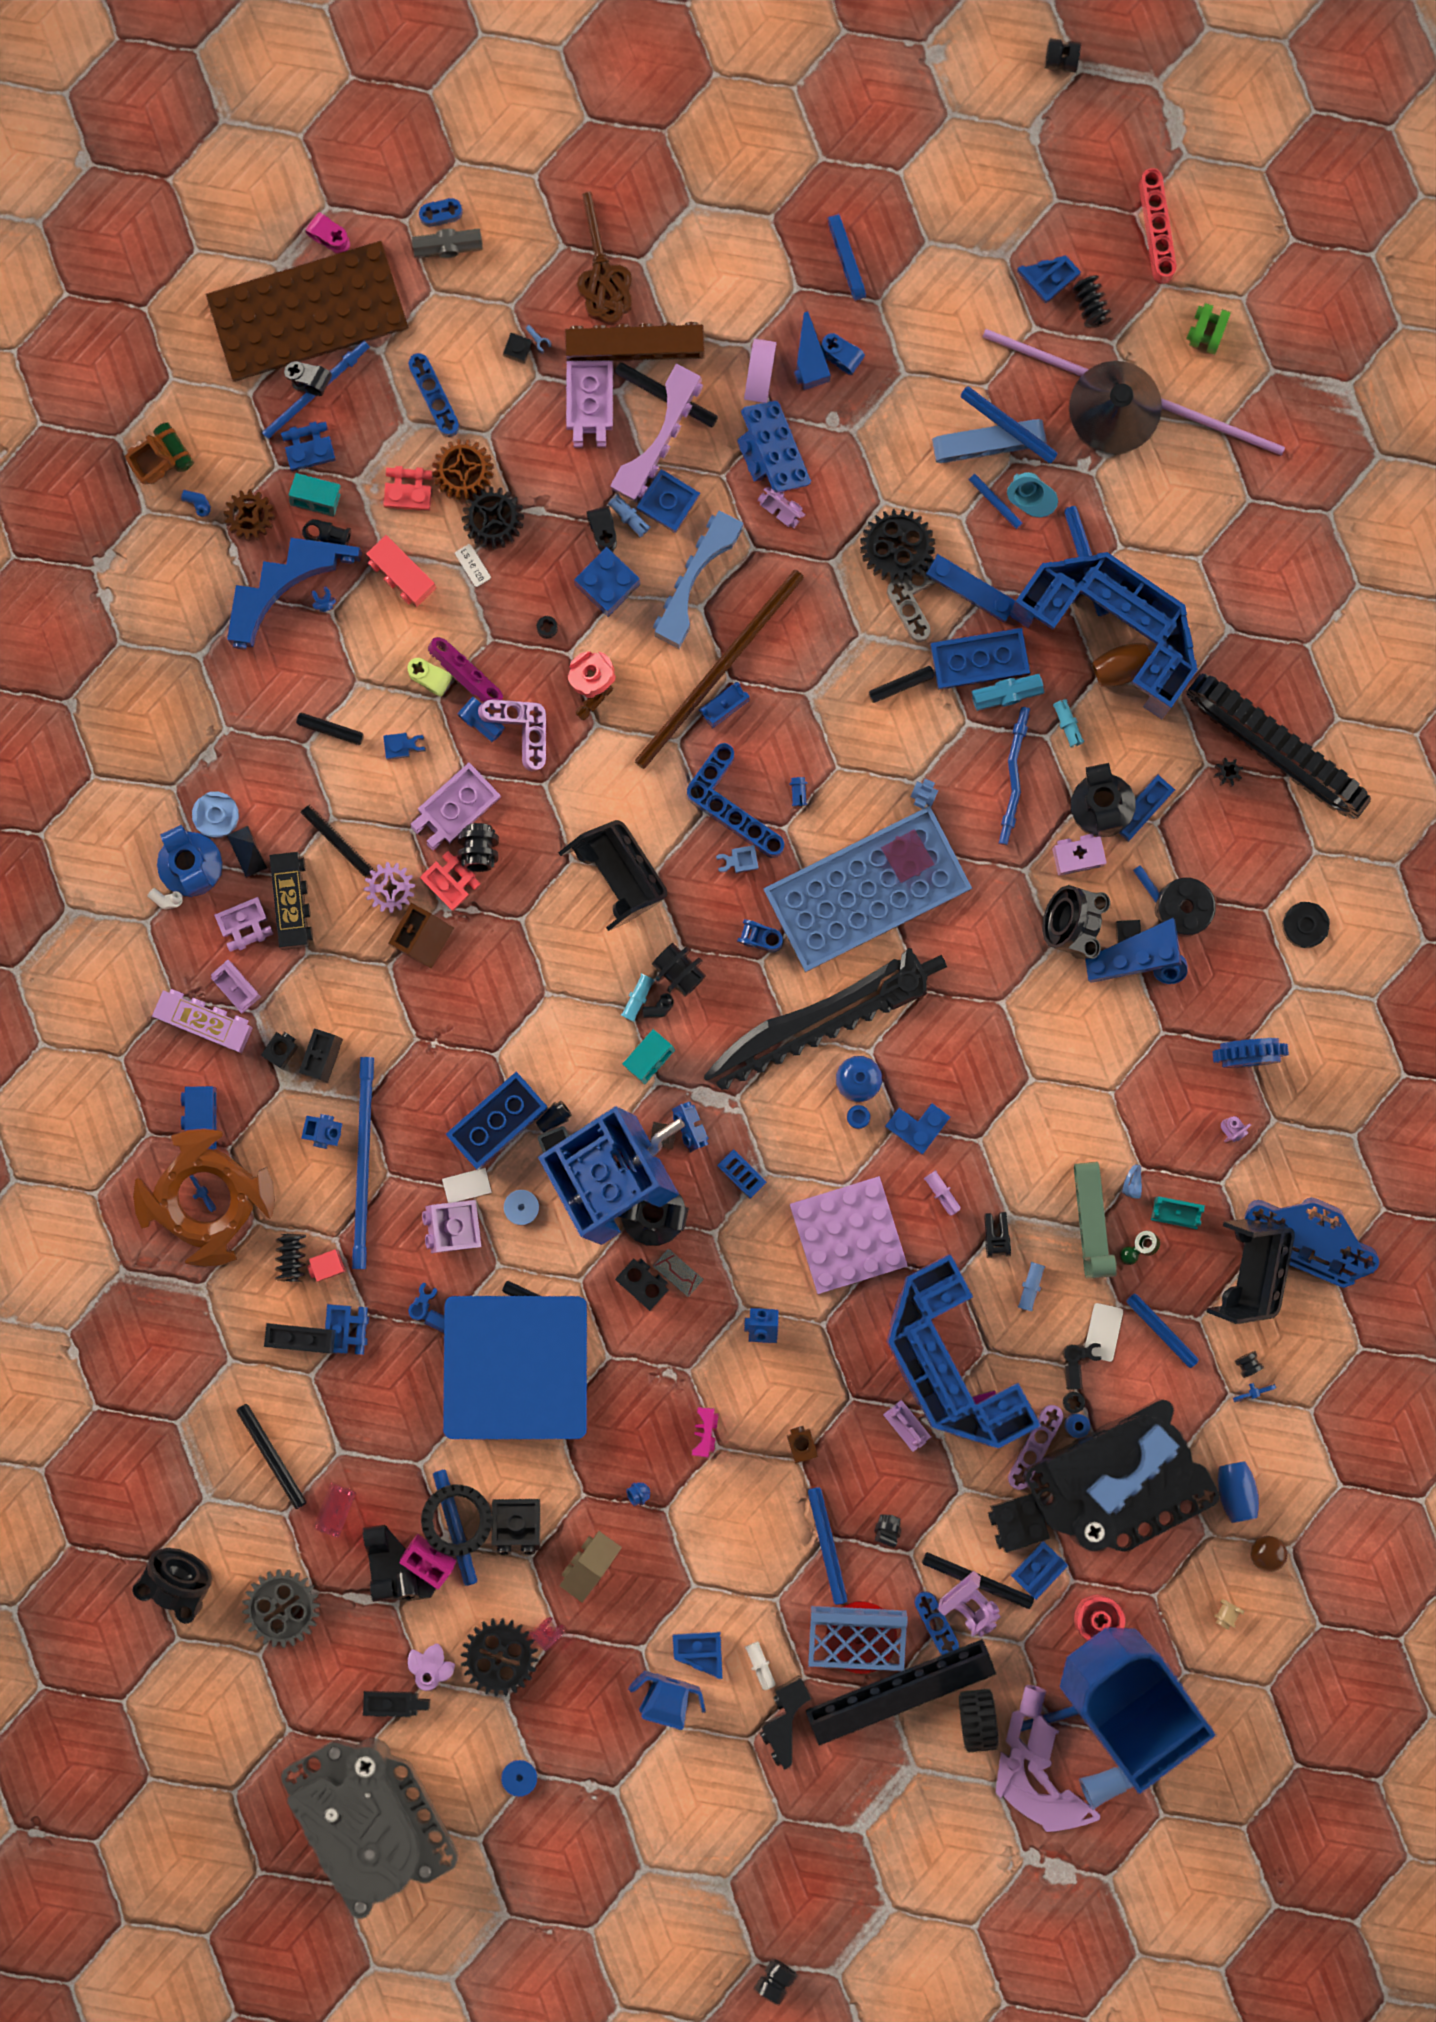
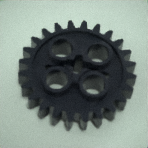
M893 509L890 516L886 511H883L882 519L876 515V523L868 522L870 530L864 529L863 535L865 537L860 539L861 544L864 545L860 547V552L864 554L862 560L863 562L869 561L867 569L874 568V576L882 573L883 581L887 576H890L891 583L894 582L895 577H899V581L903 583L904 576H907L910 581L912 580L913 573L921 576L920 568L927 570L928 565L926 562H932L930 554H935V548L932 547L935 545V539L931 538L933 530H927L928 522L921 524L922 516L914 519L913 511L906 516L904 509L901 510L900 514H897L895 509ZM888 529H896L897 533L890 535L886 531ZM910 537H916L918 542L910 543L907 540ZM882 548L888 550L884 555L878 554L877 551ZM907 557L909 561L907 563H900L898 559Z
M502 1617L500 1624H497L496 1620L492 1618L490 1626L483 1621L482 1630L475 1626L474 1631L476 1635H467L471 1643H463V1646L468 1651L461 1653L462 1657L467 1658L466 1661L461 1663V1666H468L469 1668L464 1675L473 1676L469 1682L470 1684L476 1681L479 1683L476 1690H480L483 1686L486 1687L485 1695H488L490 1690H494L495 1697H497L499 1691L503 1690L504 1695L508 1696V1689L510 1688L514 1693H517L516 1685L524 1688L526 1685L523 1679L525 1678L530 1681L532 1679L528 1672H536L537 1668L531 1665V1663L538 1662L539 1658L532 1656V1654L538 1651V1648H531L530 1646L535 1642V1639L528 1640L526 1638L530 1631L522 1633V1624L517 1628L513 1627V1619L508 1625L505 1624L504 1617ZM488 1636H496L499 1640V1645L495 1648L489 1647L486 1644ZM513 1643L518 1644L522 1650L521 1654L517 1656L511 1655L508 1650L509 1645ZM482 1648L493 1654H498L499 1651H502L504 1658L520 1662V1665H514L506 1660L498 1663L495 1656L483 1654L479 1650ZM482 1658L488 1659L491 1663V1668L486 1671L481 1670L478 1667V1661ZM505 1666L510 1667L513 1670V1676L509 1679L502 1677L500 1673L501 1668Z

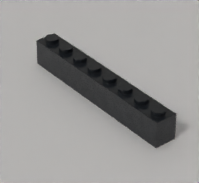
M983 1639L809 1708L805 1712L817 1743L820 1746L996 1675V1671Z

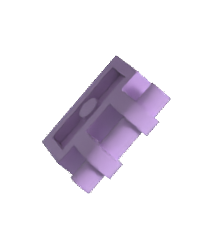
M258 897L215 914L223 937L232 934L235 939L227 943L230 952L237 949L243 950L246 948V945L256 941L262 942L266 940L265 937L274 934L271 926L261 929L259 923L268 919ZM252 926L254 932L242 937L240 931Z

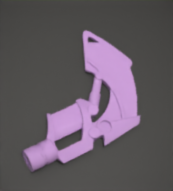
M1026 1685L1020 1710L1012 1713L1006 1742L1011 1746L1010 1755L1007 1756L1003 1752L1000 1754L996 1785L997 1795L1000 1798L1003 1795L1018 1811L1031 1820L1043 1825L1046 1832L1071 1829L1098 1821L1100 1814L1096 1810H1092L1087 1803L1069 1789L1059 1793L1043 1769L1051 1766L1050 1756L1055 1735L1059 1731L1051 1726L1041 1715L1046 1690L1038 1686ZM1024 1716L1034 1719L1028 1745L1019 1738ZM1025 1758L1029 1760V1771L1033 1773L1049 1794H1038L1033 1789L1025 1774ZM1088 1812L1093 1815L1090 1818L1083 1819Z

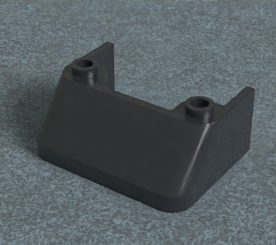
M614 820L580 834L558 852L560 856L574 851L579 861L585 864L595 862L619 901L613 905V914L616 920L606 927L608 931L630 922L667 897L665 885L627 826L619 820Z
M1249 1219L1223 1222V1227L1234 1230L1237 1241L1245 1244L1237 1286L1230 1287L1223 1293L1222 1306L1207 1308L1206 1313L1234 1324L1276 1317L1282 1306L1295 1238L1294 1230L1284 1225Z

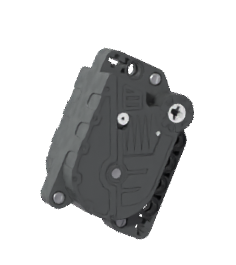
M365 1739L358 1745L342 1740L331 1741L291 1763L282 1772L281 1780L289 1795L287 1802L294 1816L300 1822L305 1832L304 1835L310 1846L313 1847L324 1873L327 1874L331 1883L335 1886L334 1888L341 1894L353 1917L357 1919L366 1918L370 1914L374 1903L385 1901L397 1892L399 1893L408 1884L410 1879L421 1883H428L449 1872L457 1864L459 1858L458 1851L413 1765L406 1759L392 1756L388 1745L380 1739ZM311 1758L318 1759L321 1763V1768L313 1770L309 1766V1760ZM397 1766H404L408 1771V1775L404 1778L397 1776L395 1768ZM303 1767L304 1772L301 1773L296 1778V1780L294 1778H288V1775L291 1773V1771L292 1773H296L300 1771ZM408 1788H416L419 1791V1797L417 1799L409 1798L407 1796ZM421 1809L428 1810L431 1818L426 1821L421 1820L418 1816V1811ZM432 1831L440 1832L442 1840L440 1842H433L429 1837V1833ZM445 1843L447 1844V1845L444 1847V1849H443L444 1852H445V1854H446L447 1856H449V1855H452V1856H453L452 1859H451V1861H450V1863H449L447 1860H446V1861H442V1858H443V1856H444V1853H443L441 1847H442Z

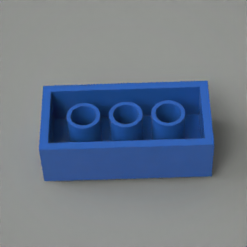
M516 1071L449 1130L446 1136L479 1171L549 1108Z

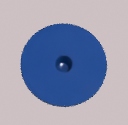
M512 1761L502 1772V1785L513 1796H525L531 1793L536 1786V1770L527 1761Z

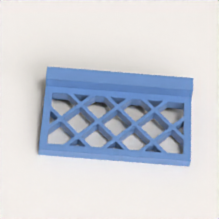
M811 1606L808 1666L904 1671L907 1612L905 1610ZM815 1625H826L831 1632L821 1640L815 1633ZM843 1626H850L855 1633L845 1641L837 1631ZM867 1627H874L879 1634L869 1642L861 1632ZM891 1628L901 1629V1637L894 1643L885 1635ZM835 1635L843 1644L832 1652L825 1642ZM859 1636L866 1645L856 1653L849 1643ZM883 1637L890 1646L880 1654L872 1645ZM821 1645L830 1654L824 1660H814V1652ZM844 1647L854 1655L848 1661H841L836 1656ZM868 1648L878 1656L871 1663L864 1662L860 1657ZM894 1649L900 1656L899 1664H890L884 1657Z

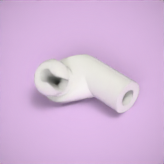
M153 888L147 895L148 898L164 910L177 908L183 901L182 894L178 891H174L173 894L163 895L156 888Z

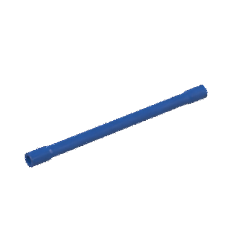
M360 1057V1105L352 1269H366V1228L374 1057Z

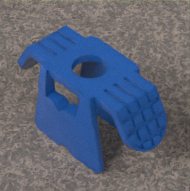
M643 1671L628 1688L632 1693L647 1680L653 1681L639 1708L640 1713H642L641 1717L644 1720L682 1730L685 1724L689 1692L697 1694L701 1712H706L700 1687L685 1681Z

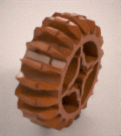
M457 439V445L453 446V443L449 441V449L447 450L442 446L440 449L443 455H435L436 460L439 462L432 463V467L437 469L432 472V476L437 478L434 483L436 486L441 485L439 489L441 493L448 490L447 497L449 499L456 494V501H460L461 496H464L465 501H467L469 495L477 494V491L481 489L485 490L483 485L491 486V482L488 479L494 478V473L490 471L494 469V464L488 462L492 460L491 455H485L487 452L485 447L479 449L478 442L471 446L470 439H467L465 445H462L461 439ZM464 454L474 456L481 464L468 462ZM457 455L456 463L445 468L448 461ZM461 461H463L466 468V473H464L465 479H463L460 472V467H462ZM478 472H481L479 478L469 485V479L474 475H478ZM450 476L451 478L459 479L462 486L453 485L446 477Z

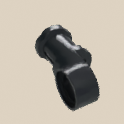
M311 519L304 525L302 535L306 540L326 543L333 542L348 546L351 528L343 529L333 526L331 522ZM308 526H316L319 529V535L312 536L308 532Z

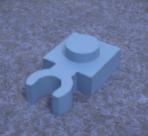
M755 845L731 849L732 856L726 854L716 856V860L723 859L727 863L725 867L718 868L720 873L727 872L730 867H735V873L759 869Z

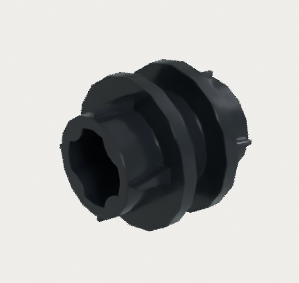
M671 943L652 962V965L660 972L655 979L660 982L666 978L671 983L667 989L670 994L677 989L686 997L706 977L698 968L703 960L699 957L692 962L687 957L691 951L688 946L680 950L674 943Z

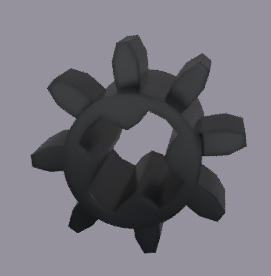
M1224 758L1222 761L1223 766L1220 764L1215 765V768L1219 771L1213 777L1220 779V786L1228 783L1232 787L1234 785L1233 779L1237 781L1242 779L1238 773L1243 767L1236 765L1237 759L1228 762L1227 758ZM1227 768L1231 769L1229 777L1225 775Z

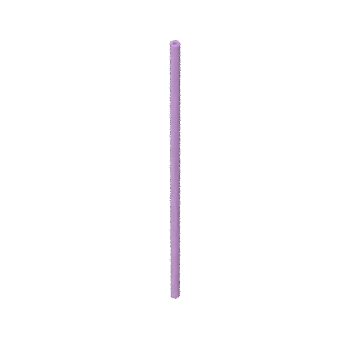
M985 329L983 334L985 339L1076 375L1082 376L1089 370L988 329ZM1161 398L1162 409L1278 455L1282 456L1284 452V446Z

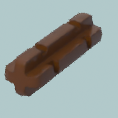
M610 685L604 692L593 698H587L583 702L584 705H580L575 714L581 720H586L590 715V711L593 712L602 703L605 695L608 696L613 691V687Z

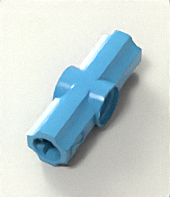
M1035 674L1016 680L1015 678L1005 679L995 683L993 686L976 689L971 693L976 711L999 705L1001 707L1009 706L1020 702L1022 699L1044 694V686L1040 674Z

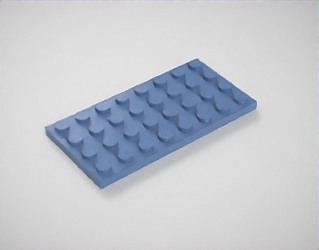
M930 806L763 888L805 972L972 890Z

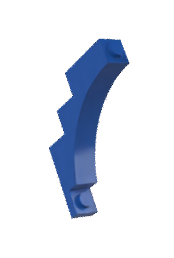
M290 538L286 564L263 561L259 588L236 585L227 637L229 643L233 645V648L246 650L247 647H254L255 638L262 620L282 594L309 577L324 572L336 571L337 559L348 564H354V561L361 562L362 552L360 547Z

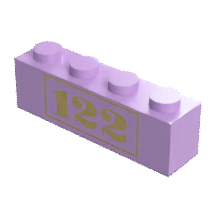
M171 989L169 993L164 990L162 991L152 1017L242 1054L253 1029L247 1025L248 1020L239 1016H235L234 1019L226 1016V1011L214 1007L213 1010L204 1007L205 1002L192 998L190 1002L183 999L184 994Z

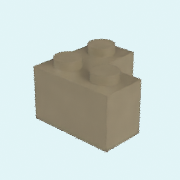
M598 1531L594 1538L590 1536L581 1547L584 1549V1552L578 1551L561 1574L564 1580L559 1586L582 1603L622 1548L600 1531Z

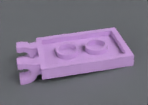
M567 361L566 428L567 430H573L574 448H583V433H596L597 448H606V430H613V361Z
M468 763L418 808L422 815L410 824L411 829L418 834L427 825L435 833L426 841L428 847L434 851L444 839L449 844L453 842L466 825L475 822L501 798V795Z

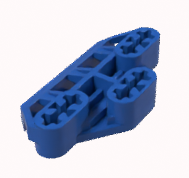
M1313 1197L1305 1199L1302 1204L1283 1208L1263 1200H1254L1248 1205L1244 1215L1245 1219L1268 1222L1267 1217H1269L1270 1223L1277 1224L1276 1220L1280 1221L1284 1218L1285 1224L1281 1223L1280 1225L1294 1230L1293 1247L1298 1248L1299 1251L1292 1250L1289 1265L1345 1288L1355 1284L1356 1279L1374 1273L1379 1267V1258L1375 1249L1357 1240L1343 1212L1333 1205ZM1316 1207L1317 1212L1308 1213V1209ZM1263 1210V1214H1259L1258 1217L1255 1216L1254 1211ZM1335 1216L1338 1217L1339 1221H1334L1333 1224L1330 1223L1329 1218L1334 1219ZM1348 1246L1351 1252L1346 1251L1343 1254L1341 1249H1346ZM1312 1251H1315L1314 1256L1330 1262L1329 1265L1314 1259L1309 1260ZM1369 1256H1371L1372 1261L1368 1260L1366 1263H1364L1363 1258L1367 1259ZM1343 1263L1346 1264L1344 1267L1345 1269L1354 1272L1355 1274L1349 1275L1345 1272L1339 1273Z

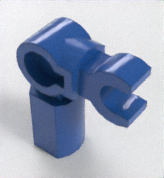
M423 1282L419 1287V1298L416 1297L409 1306V1315L415 1321L425 1320L426 1325L444 1333V1315L434 1310L427 1311L430 1306L428 1302L436 1297L437 1289L434 1288L431 1294H425L424 1289L427 1284Z

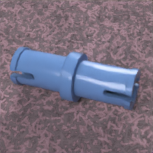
M619 494L608 503L622 518L621 521L624 524L627 523L640 538L651 528L638 516L637 510L631 508Z
M1031 1262L1026 1282L1022 1284L1024 1289L1018 1305L1019 1308L1028 1311L1033 1310L1037 1291L1040 1292L1041 1290L1039 1285L1045 1268L1044 1265Z

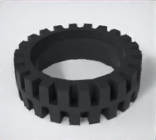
M460 1484L448 1485L434 1492L425 1503L421 1515V1527L426 1540L434 1549L449 1556H463L474 1552L484 1544L492 1527V1513L486 1499L474 1488ZM455 1496L464 1497L473 1502L480 1516V1524L476 1534L467 1542L460 1544L447 1543L441 1539L436 1533L433 1524L434 1512L439 1504L447 1498Z

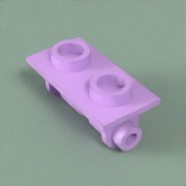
M770 486L764 488L763 490L767 494L762 493L758 498V501L761 502L760 505L771 514H774L779 508L781 511L776 518L787 527L795 528L799 523L797 517L802 518L805 516L801 511L803 508L796 502H789L785 499L783 492L776 493Z
M1237 1117L1223 1120L1221 1122V1129L1228 1137L1224 1142L1232 1140L1234 1143L1248 1134L1246 1129L1251 1124L1244 1125Z
M902 1400L883 1414L912 1452L918 1447L923 1446L931 1438Z

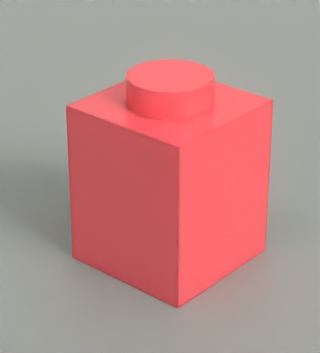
M337 1249L310 1258V1265H307L311 1278H316L318 1282L346 1272Z

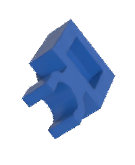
M407 733L383 736L387 760L410 757L409 750H415L416 752L425 751V747H417L415 745L416 741L424 740L423 735L414 736L412 739H408Z

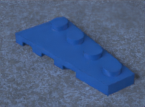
M1171 918L1102 950L1096 958L1085 959L1088 981L1093 983L1182 965L1175 919Z

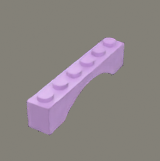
M676 363L665 383L667 412L662 429L653 444L642 455L620 467L610 486L613 491L634 502H637L639 498L642 499L648 490L646 484L649 478L653 479L659 469V466H657L658 461L661 457L665 458L670 449L668 443L671 437L675 438L680 431V420L683 416L686 418L692 408L690 402L693 396L698 397L702 390L701 376Z

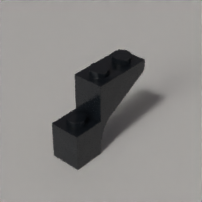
M800 1675L775 1689L777 1695L773 1698L779 1710L784 1708L785 1711L762 1723L761 1728L763 1730L759 1732L765 1745L771 1744L774 1750L771 1756L777 1767L782 1765L784 1770L792 1765V1723L794 1715L803 1704L812 1700Z

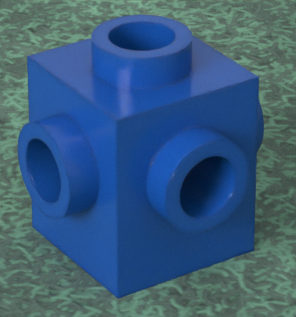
M320 1114V1118L306 1115L301 1139L314 1141L313 1146L327 1149L328 1145L338 1146L343 1123L333 1121V1116Z
M750 1308V1318H745L744 1332H749V1342L777 1343L779 1310Z

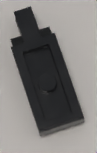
M364 1691L363 1716L411 1717L417 1716V1710L430 1709V1699H418V1693Z

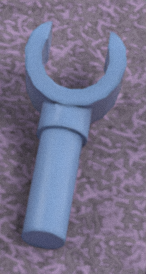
M530 325L526 327V330L537 342V350L540 353H544L540 343L545 342L551 347L549 339L541 338Z

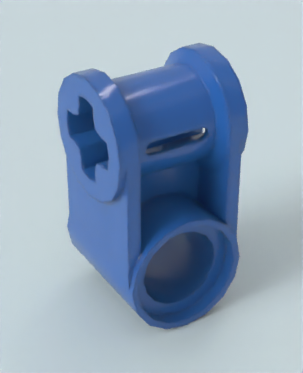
M835 333L827 334L823 338L821 349L824 358L846 374L853 375L864 359L865 353ZM831 344H834L835 348L833 347L831 350L827 348Z
M743 920L744 928L741 937L737 939L738 943L768 952H777L781 949L783 937L778 930L751 920ZM768 936H777L779 938L778 944L776 946H769L766 943Z

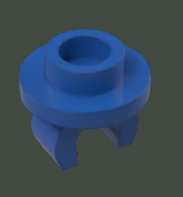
M323 587L325 595L322 598L318 597L315 590L312 591V597L316 601L313 603V608L319 609L320 612L332 609V605L336 603L335 598L331 597V592L327 587Z

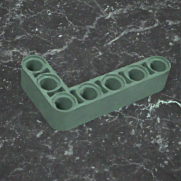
M1099 1163L1074 1164L1085 1277L1090 1279L1116 1276L1114 1255H1109Z

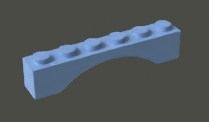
M718 511L716 516L712 515L706 526L709 528L705 536H700L696 544L698 550L695 556L691 555L685 565L687 571L684 577L680 575L675 583L674 588L677 590L674 596H669L663 608L666 611L663 617L658 616L653 625L655 637L680 649L690 630L688 601L694 581L701 570L712 559L723 552L733 549L743 530V522L721 511Z

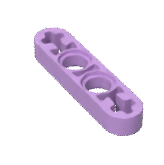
M1048 1405L1041 1411L1038 1417L1039 1423L1043 1421L1046 1424L1049 1418L1046 1412H1052L1053 1409L1056 1410L1055 1415L1058 1416V1419L1050 1422L1049 1426L1053 1427L1052 1431L1047 1427L1040 1426L1030 1432L1008 1475V1482L1014 1489L1021 1490L1027 1487L1025 1482L1015 1485V1479H1013V1475H1019L1022 1470L1017 1468L1019 1463L1026 1468L1031 1466L1024 1462V1454L1027 1451H1033L1036 1454L1037 1459L1035 1463L1042 1460L1063 1420V1412L1058 1406ZM1038 1430H1044L1048 1436L1046 1442L1042 1444L1037 1443L1034 1438Z

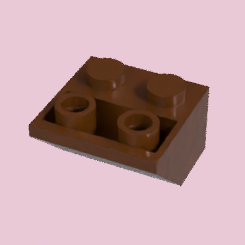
M410 903L388 944L432 969L454 927L421 907Z

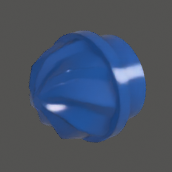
M632 1483L631 1487L626 1489L628 1499L633 1506L638 1504L642 1506L650 1498V1488L644 1483Z

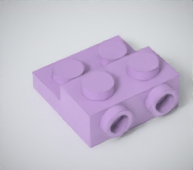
M476 1200L425 1207L426 1211L422 1212V1221L424 1225H428L429 1234L425 1236V1244L427 1249H431V1253L482 1247Z

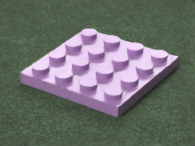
M880 1176L789 1204L817 1294L908 1266Z

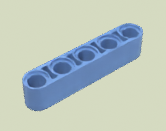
M1035 419L1017 422L1044 443H1047L1043 420ZM1000 426L945 434L932 439L936 463H947L1029 449Z

